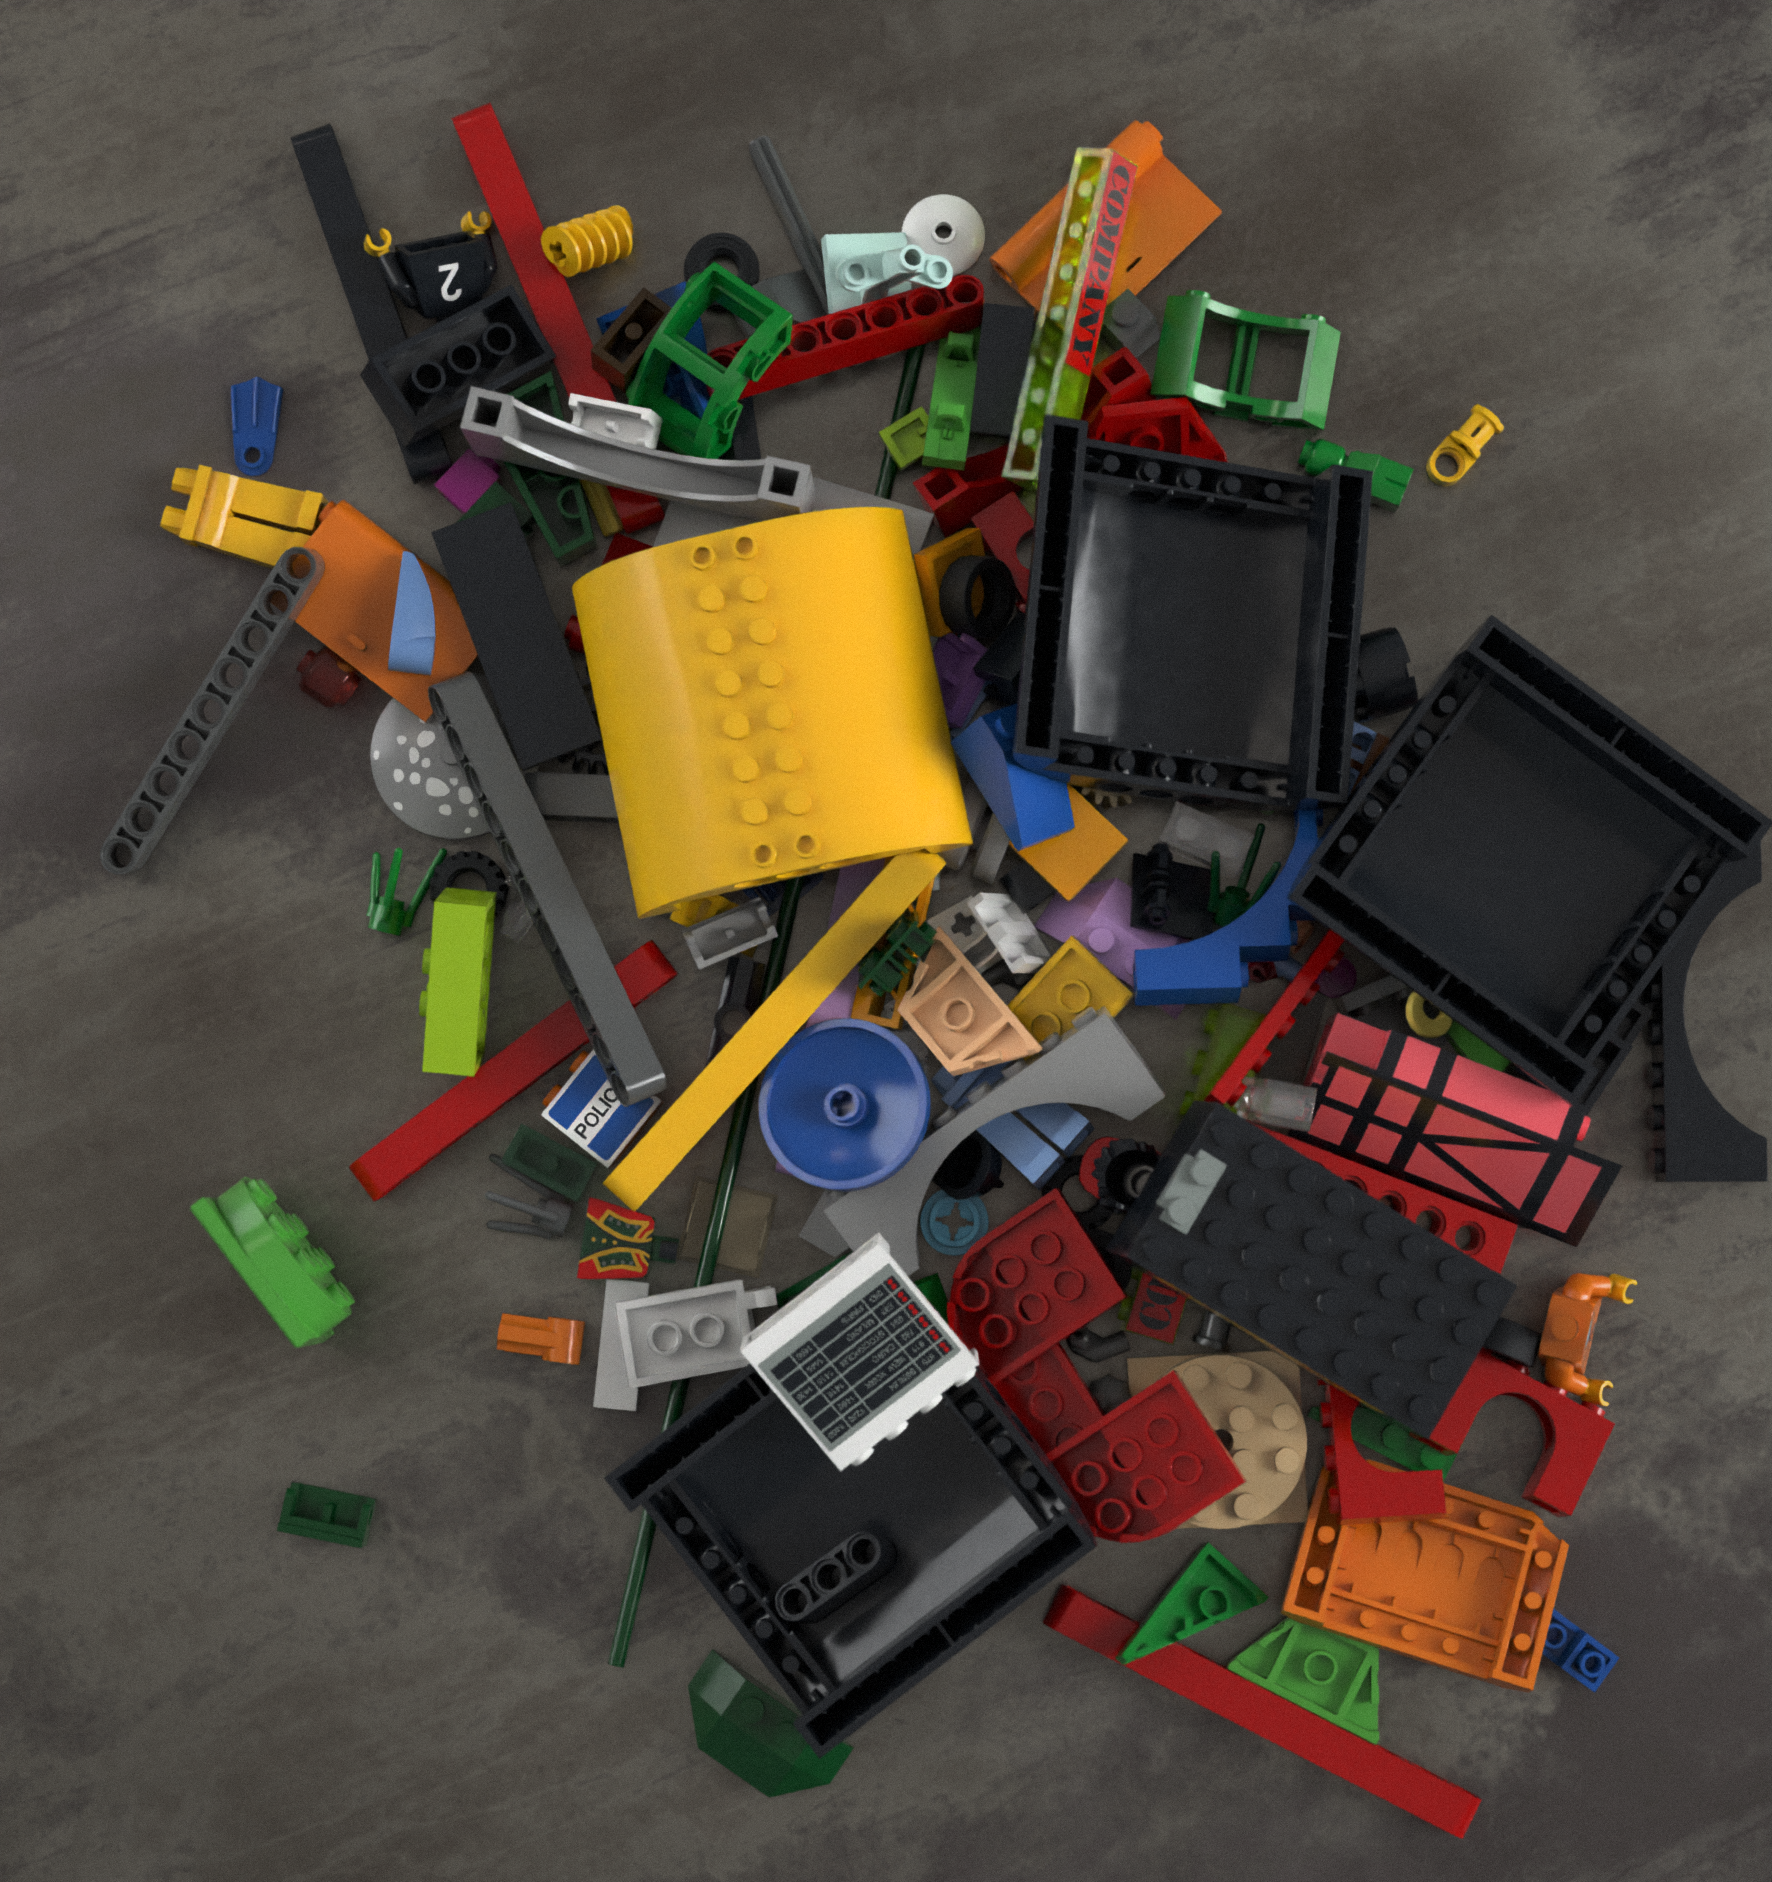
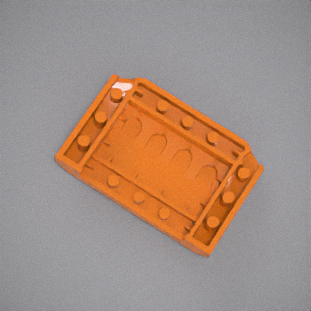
M1366 1460L1372 1466L1384 1471L1407 1472L1373 1460ZM1322 1466L1319 1469L1280 1613L1299 1623L1502 1688L1528 1693L1533 1691L1569 1545L1563 1539L1559 1540L1543 1525L1544 1521L1534 1512L1445 1483L1443 1484L1446 1514L1441 1519L1338 1525L1337 1514L1330 1515L1327 1499L1328 1488H1334L1333 1472L1325 1471V1466Z

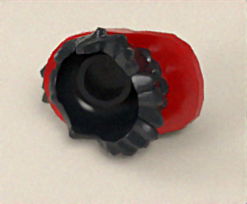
M1106 1136L1095 1139L1082 1157L1079 1167V1181L1085 1191L1100 1199L1099 1204L1102 1207L1113 1208L1114 1213L1117 1215L1127 1214L1162 1153L1157 1151L1154 1145L1151 1144L1149 1146L1143 1141L1138 1143L1132 1138L1118 1139Z

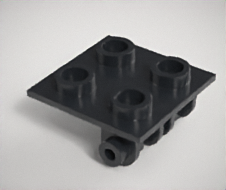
M1165 844L1153 845L1152 850L1147 855L1134 853L1130 927L1190 940H1196L1213 933V912L1207 910L1210 899L1211 869L1172 861L1173 854Z

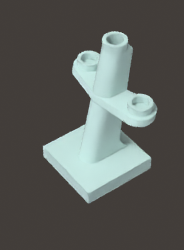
M906 232L825 234L821 238L829 314L912 290L911 283L933 289H941L949 285L953 277V269L948 260L938 255L925 254L917 245H907Z

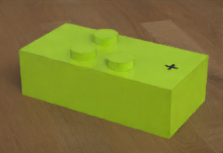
M446 887L434 901L431 949H424L422 959V974H429L426 991H421L419 1002V1016L426 1017L422 1072L474 1077L485 1059L497 892Z

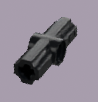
M729 957L718 1010L714 1017V1028L705 1067L734 1036L727 1034L723 1030L722 1019L724 1015L730 1011H739L744 1015L747 1022L755 1013L766 964Z

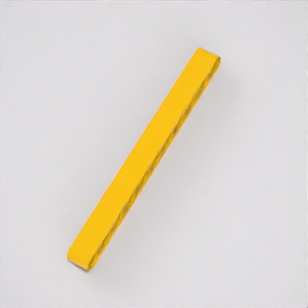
M927 849L895 855L602 1184L635 1212L947 862L937 853L931 854Z

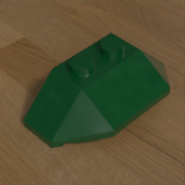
M714 1649L711 1650L688 1684L698 1749L769 1798L830 1784L854 1749L852 1745L844 1740L819 1759L793 1725V1722L800 1714L799 1709Z

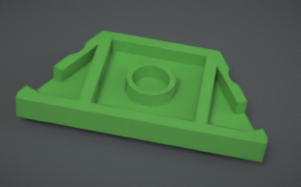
M1287 1617L1228 1662L1226 1666L1228 1670L1377 1745L1379 1741V1649L1377 1647L1302 1624Z

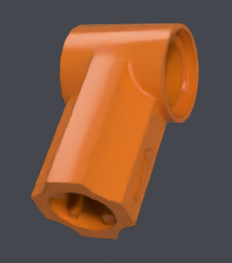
M502 1313L497 1336V1349L512 1353L542 1356V1360L579 1365L586 1322L548 1316V1319Z

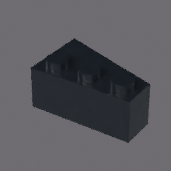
M984 303L970 432L1022 438L1023 429L1031 430L1034 404H1028L1026 401L1028 386L1036 387L1038 361H1031L1033 344L1041 343L1043 319L1037 318L1035 308Z

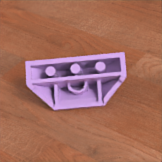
M1118 878L1087 884L1069 903L1056 892L1034 925L1038 931L1061 946L1070 936H1075L1133 993L1132 965L1135 950L1164 948L1191 941L1190 939L1130 927L1132 887ZM1186 1004L1153 1006L1176 1020Z

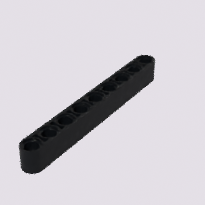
M329 123L290 138L368 359L370 360L372 357L408 338L391 290L377 264L379 256H371L364 249L363 243L366 234L370 236L373 244L374 242L335 133ZM440 429L407 447H404L395 432L414 485L445 474L453 465Z

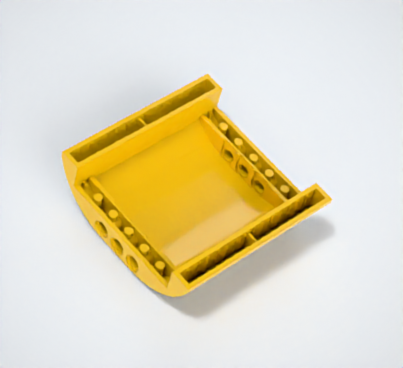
M885 507L840 508L761 521L630 554L588 572L573 584L572 591L639 919L681 910L680 903L916 850L927 849L931 854L974 845L954 748L950 743L952 741L903 510Z

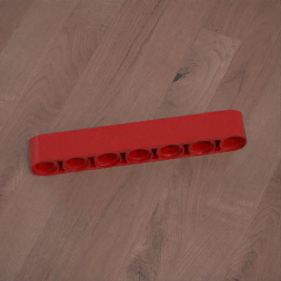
M959 275L952 277L949 285L941 289L922 286L792 325L790 344L769 365L758 382H753L751 379L748 381L739 399L946 338L949 331L962 333L972 330L982 323L985 303L983 284L974 276ZM748 339L715 348L709 351L707 355L728 368ZM706 384L707 392L711 397L714 389Z

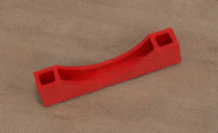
M1125 347L1093 366L1090 377L1085 375L1079 386L1051 415L1088 421L1089 430L1102 406L1157 399L1150 394L1152 384L1147 371L1130 350ZM1043 421L1022 435V438H1017L987 453L966 458L965 470L936 467L913 482L924 510L934 514V523L945 538L970 523L971 517L1012 491L1016 493L1038 479Z

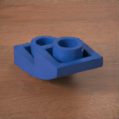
M1553 1609L1542 1654L1595 1693L1619 1660V1657Z

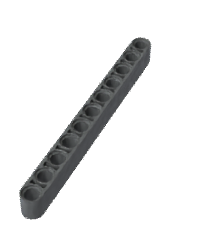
M468 671L429 686L428 698L432 710L614 1094L623 1106L629 1107L665 1091L667 1081L659 1060L479 682Z

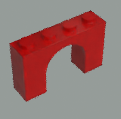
M1482 1347L1429 1439L1412 1432L1409 1433V1436L1445 1456L1457 1454L1478 1411L1488 1400L1498 1395L1516 1398L1532 1409L1543 1431L1542 1453L1521 1497L1558 1518L1571 1516L1615 1423L1604 1418L1605 1411L1600 1407L1586 1401H1582L1579 1404L1566 1397L1568 1394L1566 1390L1551 1385L1547 1380L1543 1384L1529 1377L1531 1371L1525 1366L1512 1360H1507L1504 1363L1491 1356L1493 1351Z
M1316 1377L1317 1385H1324L1326 1402L1319 1403L1321 1428H1328L1330 1445H1324L1323 1457L1325 1471L1333 1472L1334 1488H1328L1327 1499L1330 1515L1337 1514V1524L1353 1525L1441 1519L1446 1514L1442 1469L1388 1472L1369 1464L1357 1451L1351 1434L1352 1416L1360 1403Z

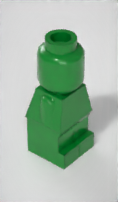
M1317 439L1315 442L1306 440L1297 462L1305 466L1306 473L1315 477L1333 464L1373 471L1371 503L1393 513L1396 512L1414 470L1379 454L1354 451L1350 452L1349 456H1347L1344 447L1324 439Z

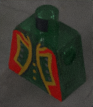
M589 1197L577 1278H647L650 1274L651 1261L676 1264L680 1239L656 1235L658 1221L656 1217L638 1211L633 1212L629 1208L602 1199Z

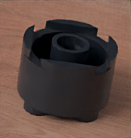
M1395 627L1382 628L1360 635L1354 718L1359 724L1413 708L1418 702L1415 677H1409L1406 664L1410 662V658L1403 639Z

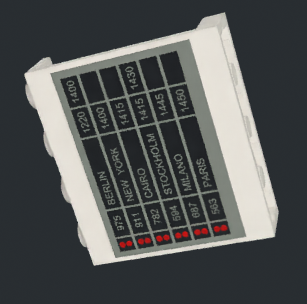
M880 1233L873 1236L742 1339L740 1352L840 1471L849 1464L858 1466L873 1453L874 1449L872 1447L884 1437L891 1440L898 1436L907 1427L908 1422L906 1420L919 1410L924 1414L933 1409L943 1398L942 1392L953 1384L957 1387L965 1384L975 1375L977 1371L975 1367L979 1365L978 1351L975 1348L969 1351L891 1257L890 1245Z

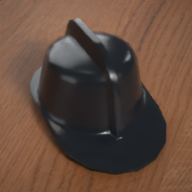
M975 1130L949 1153L937 1169L932 1181L949 1196L957 1200L984 1196L993 1188H1002L1004 1182L999 1178L1002 1169L1001 1155L983 1135Z

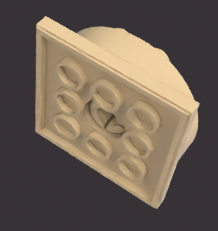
M1272 1350L1126 1358L1128 1388L1132 1397L1171 1371H1177L1213 1429H1224L1232 1438L1227 1451L1247 1480L1246 1483L1178 1526L1177 1529L1201 1527L1230 1529L1245 1525L1305 1522L1308 1513L1305 1470L1307 1433L1302 1414L1300 1369L1297 1365Z

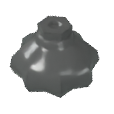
M1110 1373L1100 1380L1090 1382L1089 1390L1105 1415L1132 1398L1129 1393L1128 1382L1117 1380Z

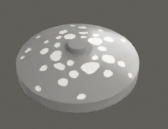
M471 672L481 686L524 779L525 773L540 772L541 765L522 771L487 677ZM392 698L375 726L370 753L371 769L376 787L389 809L416 831L438 839L468 840L490 834L491 832L435 714L433 713L430 719L424 722L395 698Z

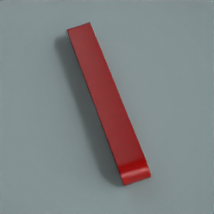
M653 940L648 941L614 966L633 1008H636L678 975L677 971ZM567 1001L479 1067L474 1077L467 1076L349 1166L350 1171L373 1202L391 1192L590 1042L571 1001Z

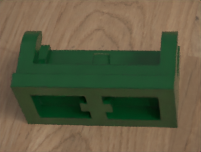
M293 1481L285 1493L277 1531L363 1548L368 1542L377 1498Z

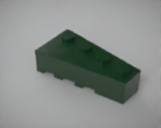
M552 371L507 394L533 409L566 422ZM503 461L560 567L598 548L580 479Z

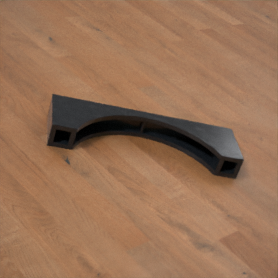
M1761 841L1749 858L1735 861L1646 986L1647 1001L1655 1002V1006L1652 1009L1653 1020H1648L1647 1042L1649 1045H1653V1062L1648 1064L1647 1079L1649 1087L1654 1088V1105L1649 1106L1648 1124L1650 1130L1655 1131V1148H1651L1649 1152V1168L1651 1173H1655L1656 1182L1768 1181L1767 1138L1750 1130L1736 1120L1712 1095L1695 1065L1688 1044L1684 1018V994L1687 974L1702 936L1720 911L1733 899L1747 889L1762 882Z

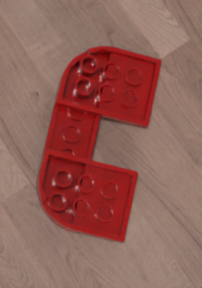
M1059 1188L1053 1189L987 1233L966 1252L952 1277L954 1280L950 1300L947 1302L948 1325L969 1351L972 1348L978 1351L979 1368L1050 1459L1081 1508L1094 1537L1119 1543L1142 1542L1158 1538L1177 1529L1178 1526L1247 1482L1176 1370L1171 1371L1106 1415L1060 1342L1129 1296Z

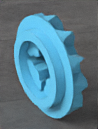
M944 1190L936 1192L927 1200L920 1217L921 1230L928 1244L938 1252L952 1256L966 1254L979 1239L986 1235L989 1223L986 1207L979 1197L957 1200L949 1196ZM955 1202H958L960 1217L967 1219V1221H972L973 1226L959 1227L953 1241L950 1240L949 1226L935 1221L936 1217L949 1216L952 1209H954Z

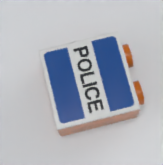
M594 1049L590 1054L584 1050L568 1069L573 1075L563 1087L557 1083L542 1101V1104L547 1108L541 1115L604 1166L611 1169L664 1102L654 1095L629 1107L623 1106L614 1094Z

